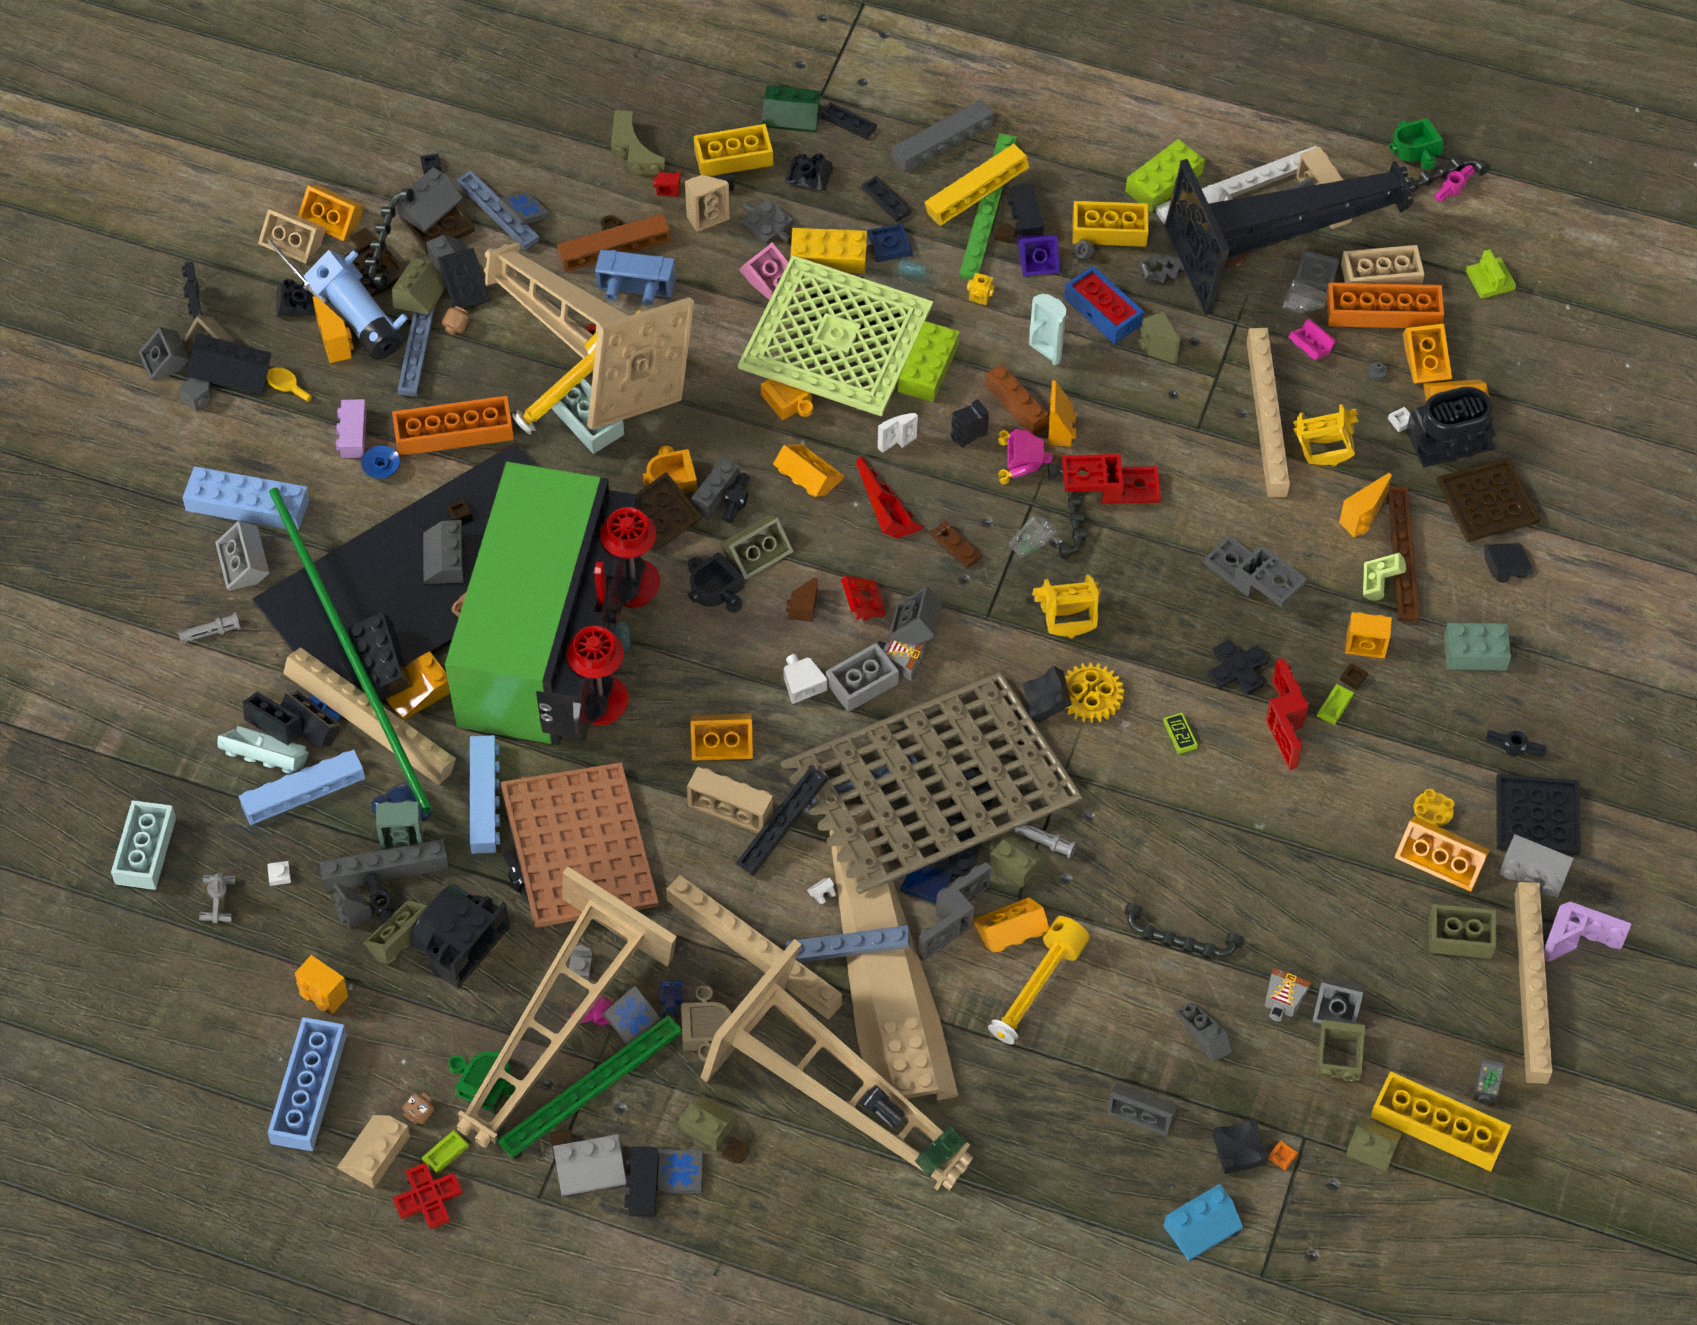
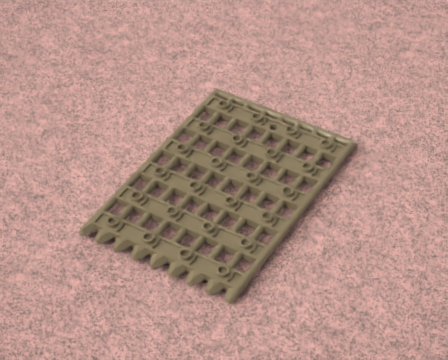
M1000 672L783 760L780 764L783 769L797 768V771L789 778L791 784H797L810 766L826 775L824 771L841 765L845 774L830 780L828 778V781L814 797L816 802L808 808V813L810 815L825 814L826 817L818 823V830L835 831L827 839L828 846L844 845L845 848L837 854V861H853L855 863L846 871V876L848 878H864L856 886V891L859 894L1067 807L1083 798L1081 792L1033 719L1030 718L1029 713L1006 678ZM997 681L1002 687V690L1000 691L995 685V682ZM974 691L979 699L964 705L959 697ZM1008 696L1012 705H1008L1004 697ZM939 706L943 714L928 720L924 711ZM984 706L988 715L973 720L969 712ZM1018 711L1022 720H1018L1014 712ZM903 720L908 729L892 735L888 726ZM949 721L953 729L938 735L933 727ZM993 721L998 729L983 735L978 727ZM1027 726L1032 734L1028 735L1023 727ZM867 735L872 743L856 750L852 741ZM913 736L917 744L902 750L897 741ZM958 736L963 744L947 750L943 741ZM1003 736L1008 744L993 750L988 742ZM1022 741L1024 745H1018L1017 742ZM1037 741L1042 750H1038L1033 742ZM831 750L836 758L820 764L815 756ZM877 750L881 759L866 765L861 756ZM923 751L927 759L911 765L907 756ZM968 751L972 759L957 765L952 757ZM1013 751L1018 760L1002 765L998 757ZM1047 756L1052 765L1048 766L1044 757ZM886 765L891 774L875 780L871 771ZM932 766L936 774L921 780L916 772ZM977 766L982 775L967 781L962 772ZM1023 766L1028 775L1013 781L1008 772ZM1057 771L1062 780L1058 781L1054 772ZM850 780L855 789L839 795L834 787ZM896 781L900 789L884 795L880 787ZM942 781L946 790L931 796L926 787ZM987 781L992 790L977 796L972 787ZM1033 782L1038 790L1022 796L1018 787ZM1067 787L1072 795L1068 796L1063 788ZM860 796L864 805L848 811L843 802ZM905 796L910 805L894 811L890 802ZM952 797L956 805L940 811L936 802ZM997 797L1002 805L986 811L982 803ZM1043 797L1048 806L1033 812L1028 803ZM869 811L874 820L858 826L853 818ZM915 812L920 820L904 827L899 818ZM961 812L966 821L950 827L945 818ZM1007 812L1012 821L996 827L992 818ZM879 827L883 836L867 842L862 833ZM925 827L930 836L914 842L909 833ZM971 827L976 836L960 843L955 834ZM889 843L893 851L877 858L872 849ZM935 843L939 852L924 858L919 849ZM898 858L903 867L887 874L882 865Z

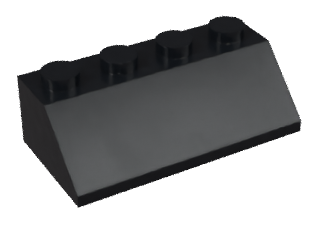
M196 333L186 377L261 396L272 353Z

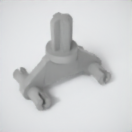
M222 873L215 875L204 874L203 883H209L207 891L209 896L213 898V913L200 912L199 921H212V923L217 924L218 921L231 922L232 913H219L220 898L226 894L225 884L235 885V876H222Z

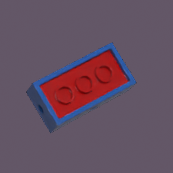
M1091 266L1065 284L1064 299L1113 344H1116L1142 326L1144 311L1094 266Z

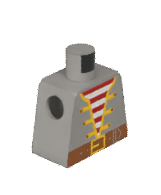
M879 640V647L897 668L899 675L912 680L925 653L926 641L920 644H912L891 640L890 644Z
M1273 967L1265 1001V1007L1271 1009L1269 1017L1274 1021H1281L1283 1014L1292 1017L1307 996L1311 982Z

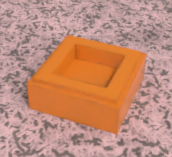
M1280 1140L1268 1155V1159L1286 1171L1298 1156V1152Z

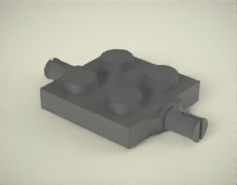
M768 198L757 207H753L749 202L744 203L743 208L749 214L741 220V225L765 245H769L778 238H781L787 244L792 240V237L785 232L793 224V219Z

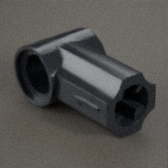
M875 1084L861 1099V1102L894 1128L906 1114Z

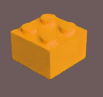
M1352 612L1346 634L1345 654L1385 659L1390 640L1392 617Z
M310 955L295 972L299 994L307 1001L309 999L312 1000L317 1008L323 1012L327 1011L333 1014L349 997L344 977L313 955Z

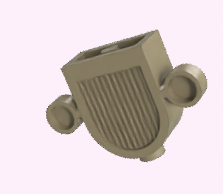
M701 985L696 990V999L699 1003H681L683 1051H698L699 1058L706 1062L715 1033L732 1013L725 1005L711 1002L713 999L711 987Z

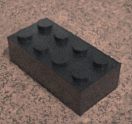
M383 611L347 628L350 639L380 701L412 687L393 621Z

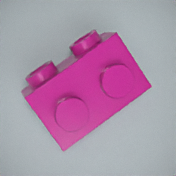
M1307 319L1302 328L1292 331L1288 337L1314 360L1328 356L1336 342L1333 337L1311 319Z

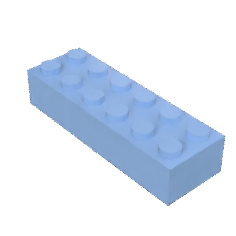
M195 466L183 495L185 509L189 512L286 529L269 494L270 489L278 488L298 531L310 499L306 486Z
M302 1017L267 1133L271 1144L313 1152L347 1037L344 1024Z

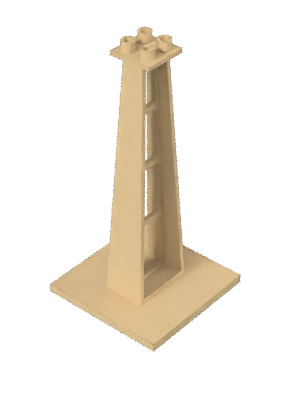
M519 243L504 244L500 248H490L486 251L487 265L483 271L486 275L485 285L499 283L582 358L589 354L584 347V343L593 335L567 316L568 306L596 324V332L598 331L587 427L594 430L682 400L694 307L693 299L688 297L628 316L519 254ZM517 271L530 279V287L517 278ZM536 284L562 301L561 311L536 293Z
M568 866L563 872L562 900L582 913L467 1111L464 1113L460 1110L458 1113L460 1122L457 1125V1130L466 1136L470 1134L472 1129L478 1132L475 1142L484 1148L488 1146L490 1141L493 1143L497 1142L496 1133L637 949L645 952L666 967H669L673 960L677 936ZM592 919L628 941L596 984L590 983L566 967L568 958ZM565 974L588 989L589 994L561 1031L555 1034L534 1020V1016L558 975ZM532 1027L549 1038L551 1044L523 1080H517L505 1072L504 1067L527 1028ZM503 1078L514 1085L516 1090L491 1122H486L478 1116V1111L497 1079Z
M794 939L715 1033L700 1078L708 1082L737 1048L937 1180L938 1182L934 1187L937 1191L941 1185L950 1191L957 1182L958 1177L965 1172L974 1158L967 1152L970 1144L966 1143L963 1148L956 1144L785 991L801 947V943ZM772 1006L776 1007L816 1041L813 1048L797 1066H794L749 1034ZM821 1048H825L863 1081V1086L849 1102L842 1100L803 1072V1069ZM875 1084L906 1114L904 1117L908 1120V1124L899 1135L892 1134L855 1107L867 1090L871 1089ZM912 1128H918L947 1153L948 1158L942 1165L936 1164L905 1143L904 1138Z

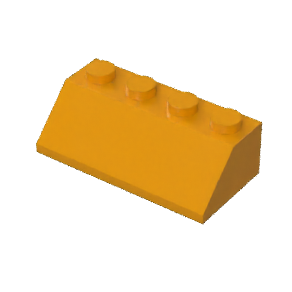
M1414 816L1407 826L1394 858L1471 892L1483 869L1490 849Z

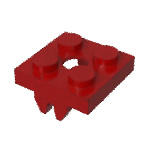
M848 575L841 579L850 610L855 612L856 620L862 618L863 621H866L873 616L882 618L886 614L876 581ZM861 590L866 591L870 598L867 599L864 594H861Z

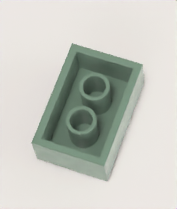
M1447 623L1444 643L1448 670H1507L1511 659L1507 624Z
M408 800L400 803L383 802L382 804H376V827L381 850L424 843V830L418 801Z

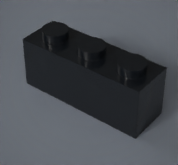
M1033 184L1011 186L1007 199L1008 204L1012 205V219L1016 220V234H1019L1020 237L1043 235L1044 226Z
M299 691L286 693L280 705L300 716L302 735L311 740V743L316 747L332 745L341 724Z
M259 692L254 693L242 702L244 720L288 746L302 736L300 716Z
M632 1146V1154L627 1156V1167H630L631 1171L630 1174H626V1188H629V1195H625L624 1207L628 1208L629 1216H656L658 1147Z

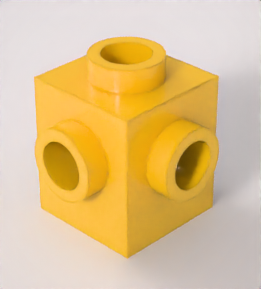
M975 273L973 280L970 279L967 285L969 301L987 306L990 296L993 297L995 292L993 277Z

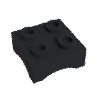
M1056 666L1048 669L1044 675L1022 684L1029 701L1030 718L1039 723L1072 705L1064 671Z
M1256 1119L1234 1126L1214 1128L1213 1138L1225 1174L1267 1165L1268 1155L1263 1146Z

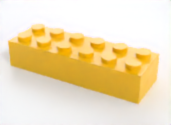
M1391 1071L1371 1113V1118L1490 1172L1511 1128V1125Z

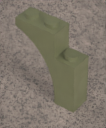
M615 110L611 140L612 156L628 157V174L657 175L658 172L665 173V158L649 151L636 137L633 129V111Z

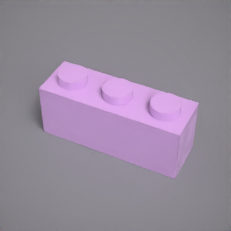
M365 399L341 400V408H338L337 411L338 419H340V423H337L339 439H336V450L340 451L341 458H362L365 453L367 412Z

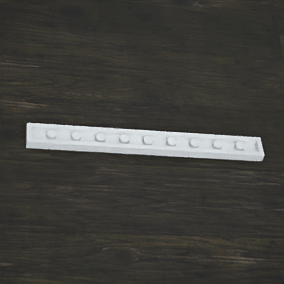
M1317 146L1213 185L1224 188L1232 198L1296 174L1300 154L1317 148ZM1170 201L1155 206V212L1163 224L1166 222Z

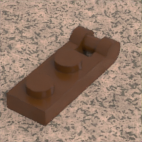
M947 520L941 522L938 528H933L930 531L931 537L966 569L981 559L982 554L955 531Z

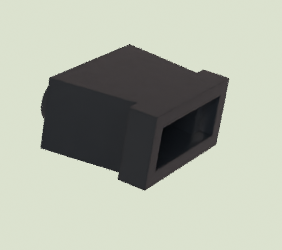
M979 399L973 401L972 405L952 412L950 435L952 440L958 443L961 448L978 437L982 438L987 435L989 412Z

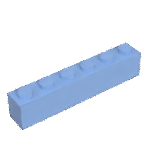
M494 735L470 736V847L472 854L496 853V845H500V832H496V827L500 826V814H496V809H500V797L496 796V791H500V779L496 778V773H500V762L496 761V755H500L499 743L495 742Z
M346 751L334 758L325 759L314 766L305 767L292 775H285L277 781L268 782L257 789L248 790L239 796V800L249 824L253 825L364 780V771L355 751Z

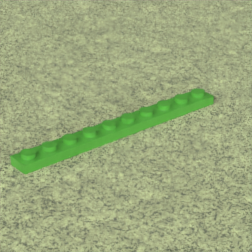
M999 133L993 157L1012 144L1016 145L1017 137ZM1004 185L980 200L959 278L973 280L975 273L980 274Z

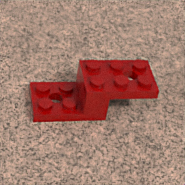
M1121 454L1062 455L1064 492L1101 491L1102 504L1160 503L1161 496L1157 466L1122 467ZM1086 471L1088 474L1082 476L1078 472ZM1137 482H1141L1144 484V486L1137 487L1134 484Z
M1282 658L1276 660L1272 679L1279 697L1270 699L1266 722L1289 770L1297 768L1300 752L1303 748L1301 739L1296 737L1294 731L1303 728L1307 718L1306 713L1309 703L1307 698L1301 694L1300 684L1298 681H1295L1291 666L1287 665L1285 659Z

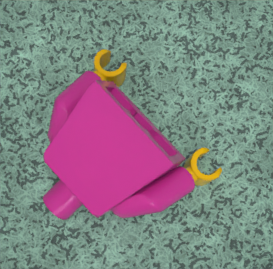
M1015 429L1010 434L1008 431L1002 430L999 433V444L1007 445L1008 469H1010V472L1005 469L999 471V477L1006 476L1000 479L1002 485L1009 483L1010 477L1017 478L1035 472L1043 463L1048 464L1052 461V453L1044 451V441L1034 436L1028 430Z

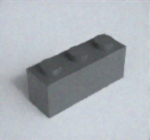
M724 457L692 497V505L702 517L708 520L725 499L728 487L736 484L740 474L739 465Z

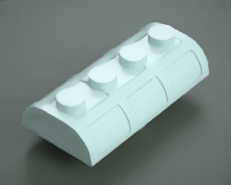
M1040 294L1035 296L1032 301L1029 345L1050 359L1053 365H1058L1062 359L1066 307L1061 300L1049 294Z
M237 726L236 730L233 729L219 735L217 742L218 748L225 750V754L229 756L242 755L245 756L244 760L256 762L258 760L263 762V765L266 767L275 768V766L282 768L283 772L290 774L303 768L309 753L305 751L306 746L292 742L287 746L268 734Z

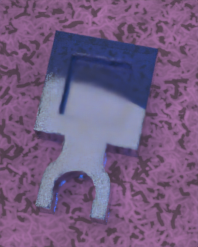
M660 981V1004H666L663 1007V1017L667 1016L666 1012L668 1010H673L674 1017H677L678 1012L675 1004H681V981Z

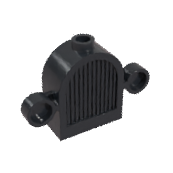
M719 552L705 562L698 557L691 558L688 562V570L691 573V591L688 593L691 601L706 607L718 606L726 601V608L729 612L735 613L740 611L742 600L735 594L744 588V577Z

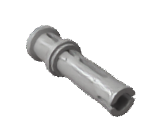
M234 612L231 616L217 617L214 622L178 631L183 644L216 633L223 635L226 631L236 628L240 630L241 627L237 614Z
M1028 824L1015 828L1016 834L1046 845L1052 852L1057 851L1067 855L1068 859L1072 858L1077 848L1076 841L1070 842L1063 839L1059 834L1054 836Z

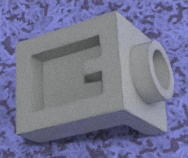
M578 945L574 948L570 958L569 969L586 980L590 978L593 960L592 948Z

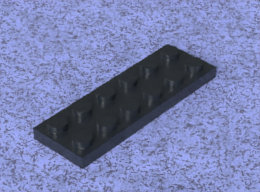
M976 767L962 772L967 781L982 775L979 768ZM987 781L972 787L977 796L992 790ZM952 797L948 808L956 805ZM994 798L982 803L986 811L991 810ZM961 812L945 818L950 827L966 821ZM971 827L955 834L960 843L976 836ZM981 843L932 863L930 871L955 878L966 876L975 866ZM937 846L935 849V853L939 852Z

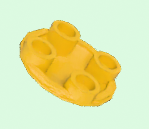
M1426 789L1424 793L1415 799L1413 807L1414 813L1418 818L1436 826H1443L1448 824L1453 818V807L1455 804L1452 799L1447 798L1443 794L1435 792L1433 789Z

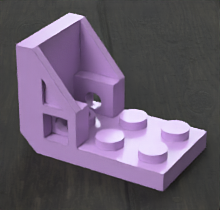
M1573 902L1560 905L1544 948L1545 961L1550 962L1575 950L1580 936H1584L1591 941L1601 942L1610 948L1621 950L1631 923Z

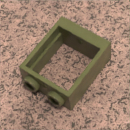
M1322 1020L1316 1075L1327 1079L1335 1077L1342 1078L1345 1081H1359L1362 1073L1365 1025ZM1326 1038L1356 1041L1355 1068L1324 1064Z

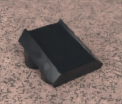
M806 154L794 155L785 184L826 191L830 174L833 172L832 162L826 160L823 154H815L812 158Z
M285 279L281 285L277 286L276 316L316 315L313 302L314 295L303 288L304 282L297 284L292 279Z
M1522 544L1484 545L1486 564L1492 577H1495L1498 582H1508L1510 576H1516L1521 579L1528 575H1533L1532 566Z

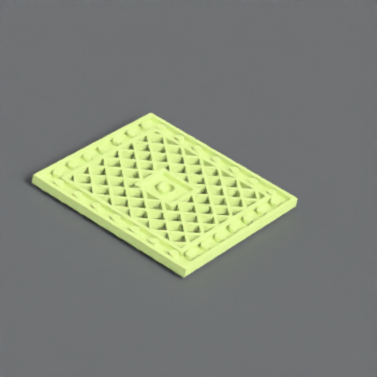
M792 255L738 363V369L882 416L920 328L932 309L933 301ZM811 283L813 287L806 289L804 285ZM829 289L830 293L823 295L822 291ZM814 293H817V295L819 296L811 299L810 295ZM844 295L848 297V299L841 301L840 297ZM805 297L806 301L799 303L798 298ZM835 299L836 303L829 305L828 300ZM864 301L866 305L859 307L857 303ZM823 303L824 307L817 308L815 305ZM852 305L854 309L846 310L845 306ZM810 306L811 311L805 312L803 308ZM882 307L883 311L876 312L875 308ZM840 308L841 313L834 314L833 310ZM797 310L800 313L795 316H792L791 312ZM870 311L871 315L864 316L863 312ZM900 313L901 317L894 318L892 314ZM856 314L859 316V318L855 320H852L851 316ZM816 316L817 320L810 322L809 318ZM887 316L889 320L882 322L880 318ZM804 320L805 324L798 326L796 323ZM875 320L877 324L870 326L868 322ZM792 324L793 328L785 329V325ZM893 326L895 330L888 332L886 328ZM809 330L811 334L804 336L802 332ZM881 330L883 334L876 336L874 332ZM797 334L799 338L791 339L790 335ZM869 334L871 338L864 340L862 336ZM785 338L786 342L779 344L778 339ZM887 340L889 344L882 346L880 341ZM803 344L804 348L797 349L795 345ZM875 344L877 348L869 349L868 345ZM790 347L791 352L785 353L783 349ZM863 348L864 352L857 354L855 349ZM820 349L822 353L815 355L813 351ZM779 352V356L772 357L771 353ZM880 353L882 358L875 360L873 355ZM809 354V358L802 359L801 355ZM838 355L839 360L833 361L831 357ZM796 357V362L790 363L788 360ZM868 357L870 361L863 363L861 359ZM826 359V361L828 362L824 365H820L819 361ZM856 361V363L858 364L854 367H850L849 363ZM814 363V368L808 369L806 366ZM844 365L845 370L838 371L837 367ZM874 367V369L876 370L872 373H868L867 369ZM832 369V374H825L824 371ZM862 371L863 375L856 377L855 373ZM847 375L851 377V379L847 381H844L842 378ZM865 381L869 383V385L865 387H862L860 384Z

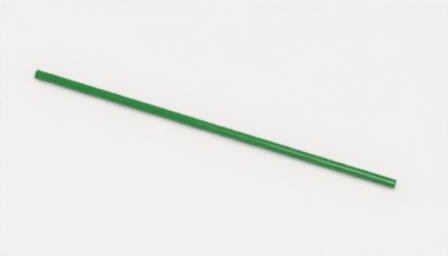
M272 488L269 494L412 792L422 812L428 813L432 810L427 796L278 488Z

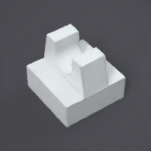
M824 878L807 889L810 896H813L819 904L826 902L823 897L825 892L829 897L836 895L833 888L834 884L830 878Z

